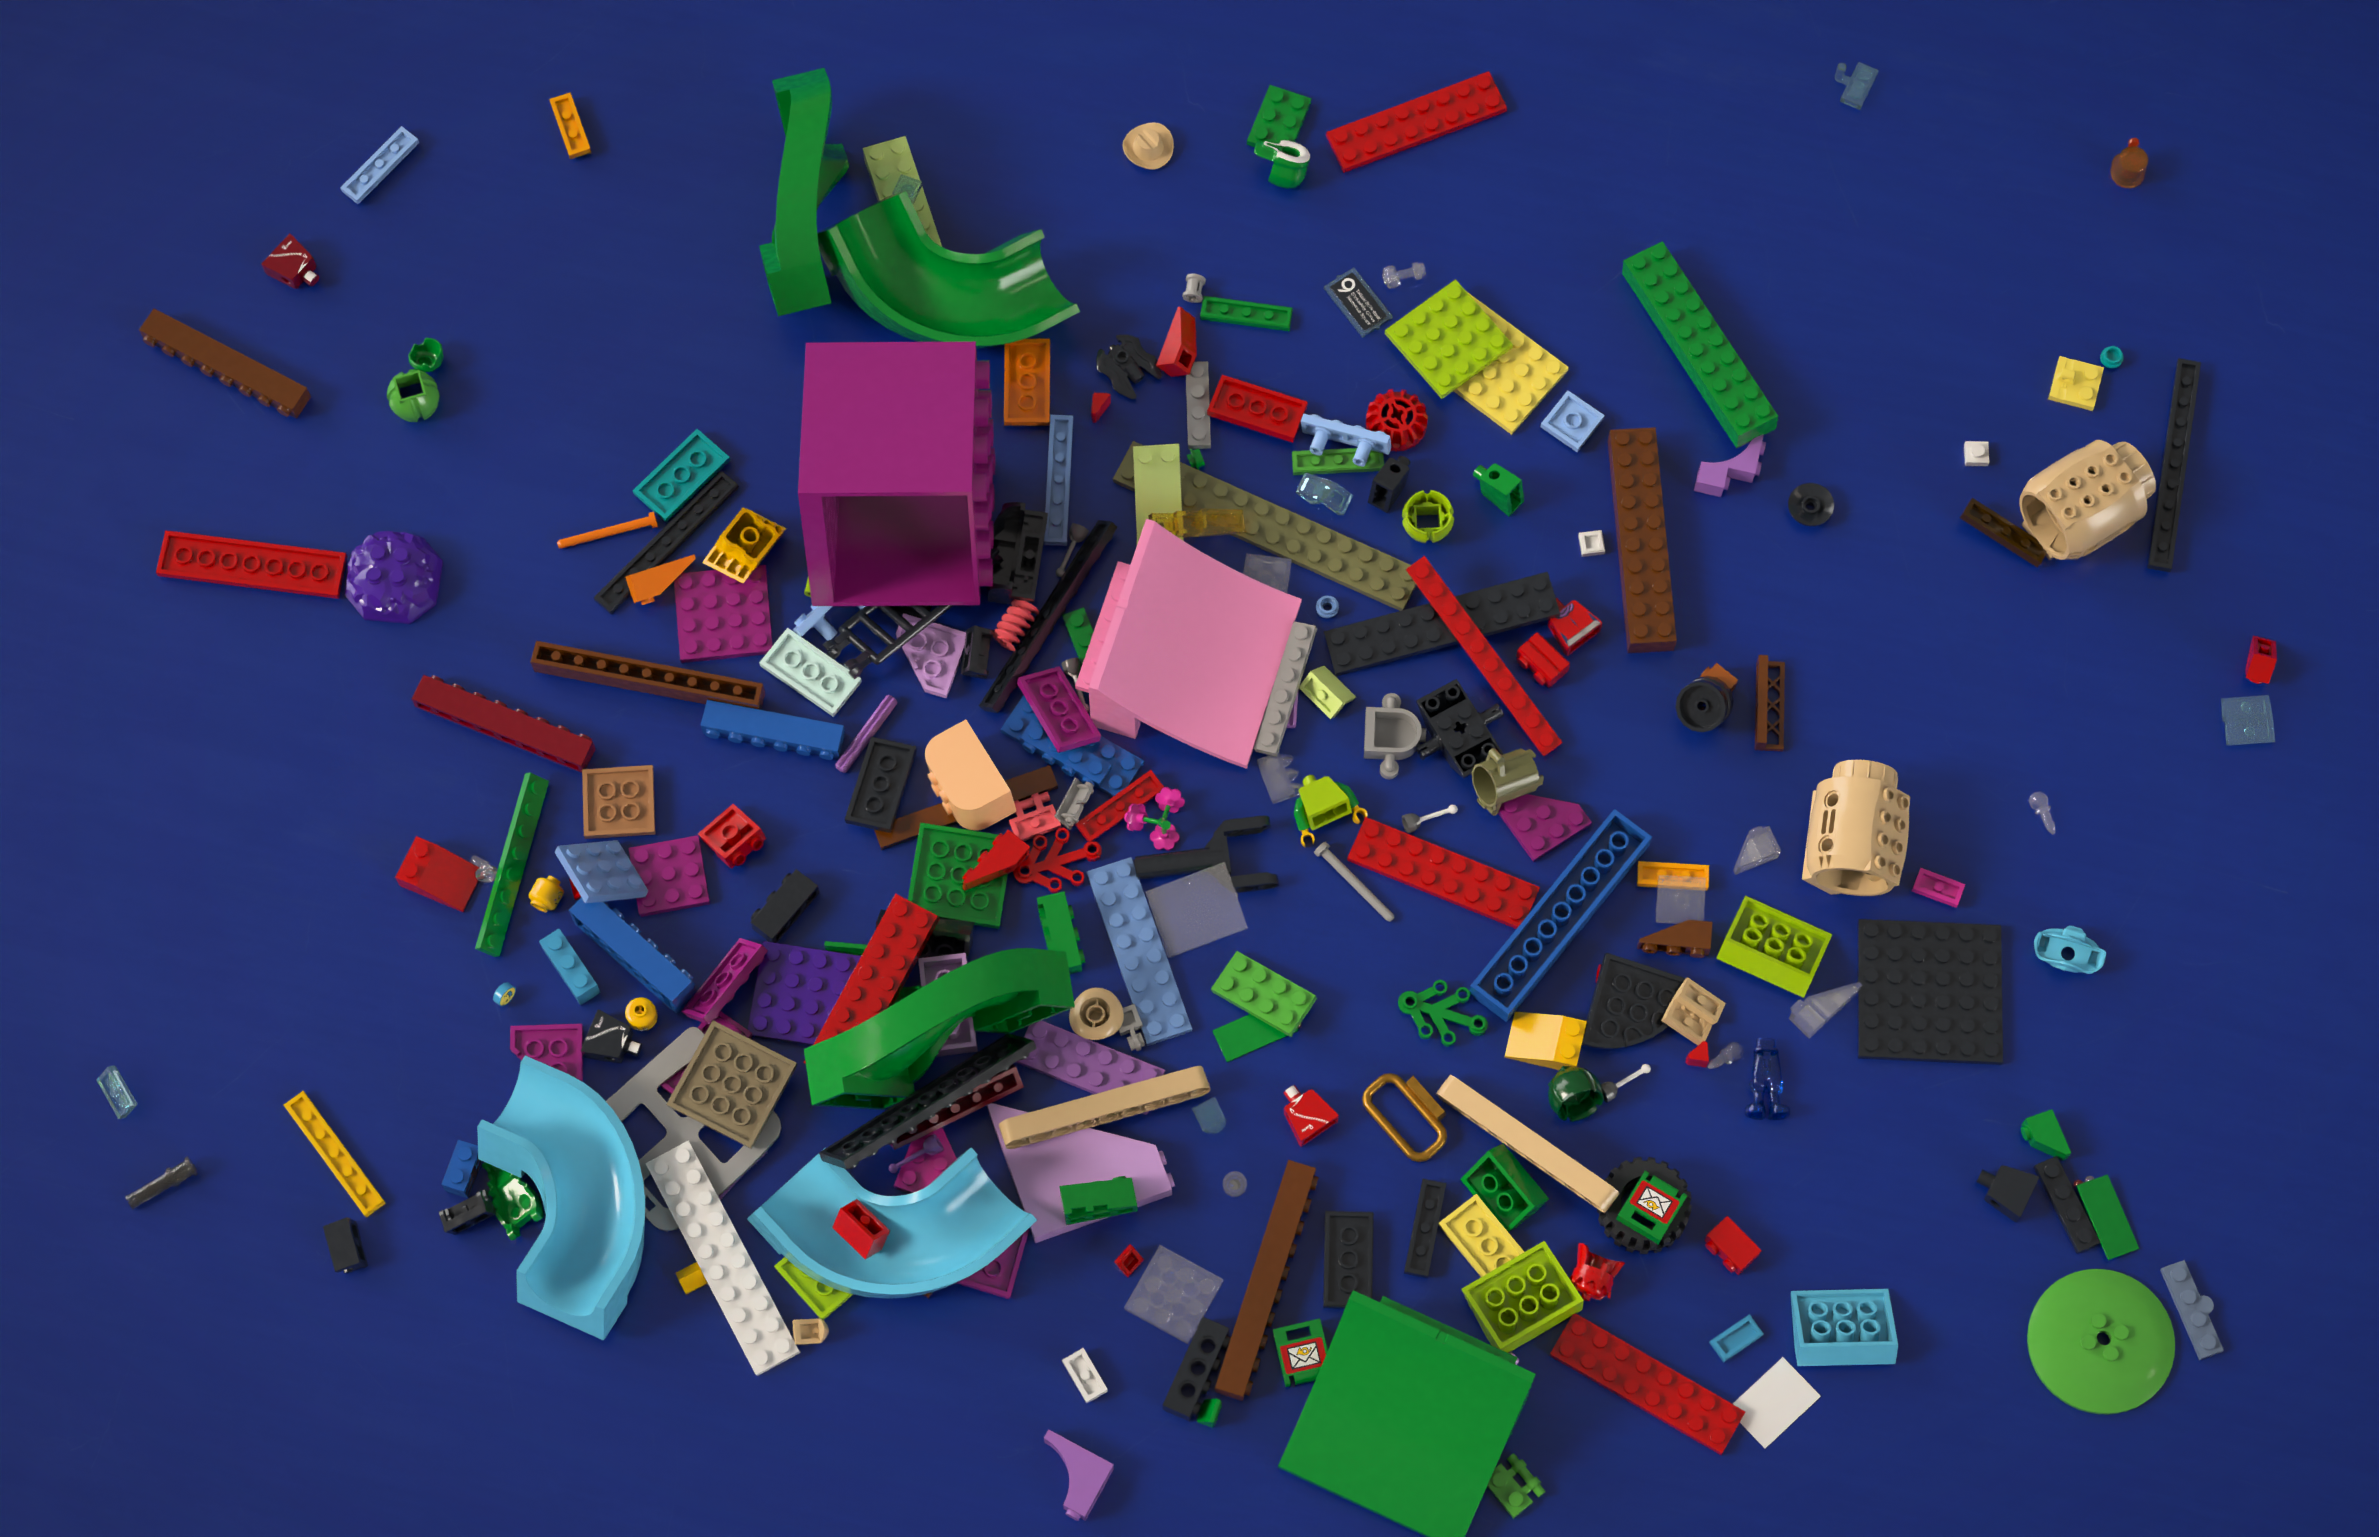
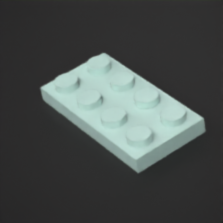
M789 628L784 631L759 662L760 666L833 717L862 682L860 677L853 679L848 673L850 670Z

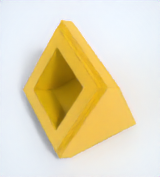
M697 1262L675 1273L685 1294L708 1284Z

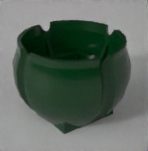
M1562 1066L1548 1084L1549 1104L1563 1121H1566L1567 1117L1571 1122L1584 1119L1598 1110L1597 1104H1603L1604 1096L1601 1083L1592 1072L1585 1068Z

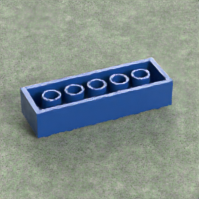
M581 897L569 909L575 925L678 1015L696 993L695 983L692 981L693 977L685 969L680 971L674 965L676 962L668 954L662 955L657 950L659 947L650 938L645 940L640 935L641 931L633 923L628 925L623 920L624 916L616 908L611 910L606 905L607 901L585 903Z

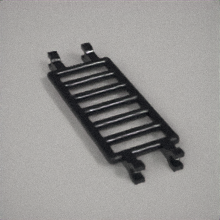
M995 546L991 549L993 566L999 565L1004 561L998 555L1000 551ZM924 605L911 606L924 617L914 626L891 606H865L838 628L840 633L838 637L834 640L826 641L823 646L829 651L827 652L828 656L834 660L840 655L842 649L850 643L862 652L855 659H849L844 663L845 667L850 670L848 672L849 675L856 679L871 662L875 665L881 664L954 605H939L932 611ZM877 608H880L906 632L895 640L868 615ZM859 622H862L888 646L877 654L857 637L851 629Z

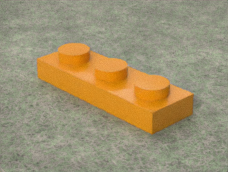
M571 92L549 99L570 159L591 153Z
M1638 861L1637 886L1708 891L1709 865Z

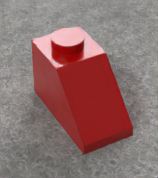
M2253 635L2245 669L2246 678L2253 683L2269 684L2277 661L2276 641Z

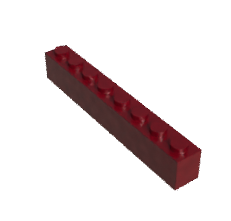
M423 675L412 697L415 707L581 773L582 769L587 768L596 750L592 739L587 735L570 733L571 731L564 726L558 725V727L550 725L549 721L544 718H532L521 709L512 710L507 708V705L501 701H489L478 692L473 694L466 692L462 686L458 684H452L451 686L444 683L443 679L434 675L431 677Z

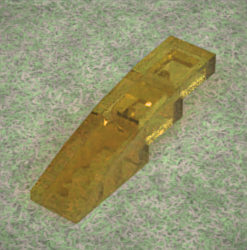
M1200 509L1199 511H1176L1174 513H1151L1148 515L1149 520L1157 522L1177 537L1215 536L1245 532L1243 509Z

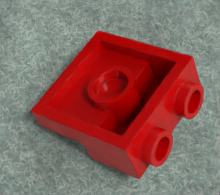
M734 804L698 833L701 840L731 869L735 865H742L746 860V856L753 850H759L766 839L761 828Z

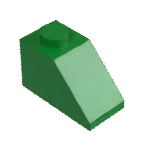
M2053 1109L2024 1120L2021 1133L2025 1141H2029L2031 1147L2053 1157L2057 1156L2062 1161L2068 1159L2071 1151Z

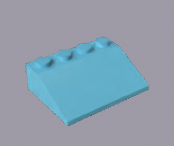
M1888 1289L1791 1291L1797 1366L1896 1363L1898 1341Z

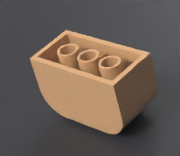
M967 720L956 724L930 740L925 750V759L930 771L927 775L932 783L931 787L936 796L941 797L942 805L947 814L952 813L962 827L969 830H982L1017 812L1011 790Z

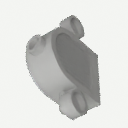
M1389 693L1383 697L1382 707H1366L1364 759H1384L1380 765V774L1388 780L1394 779L1398 775L1399 766L1395 760H1403L1412 756L1416 752V746H1419L1420 742H1426V728H1421L1418 718L1412 712L1400 708L1401 699L1395 693Z

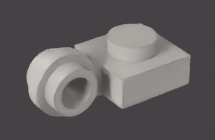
M1135 1004L1123 1008L1124 1018L1119 1033L1121 1036L1130 1033L1131 1036L1127 1037L1131 1051H1140L1141 1047L1145 1046L1141 1033L1136 1034L1135 1031L1141 1029L1143 1025Z

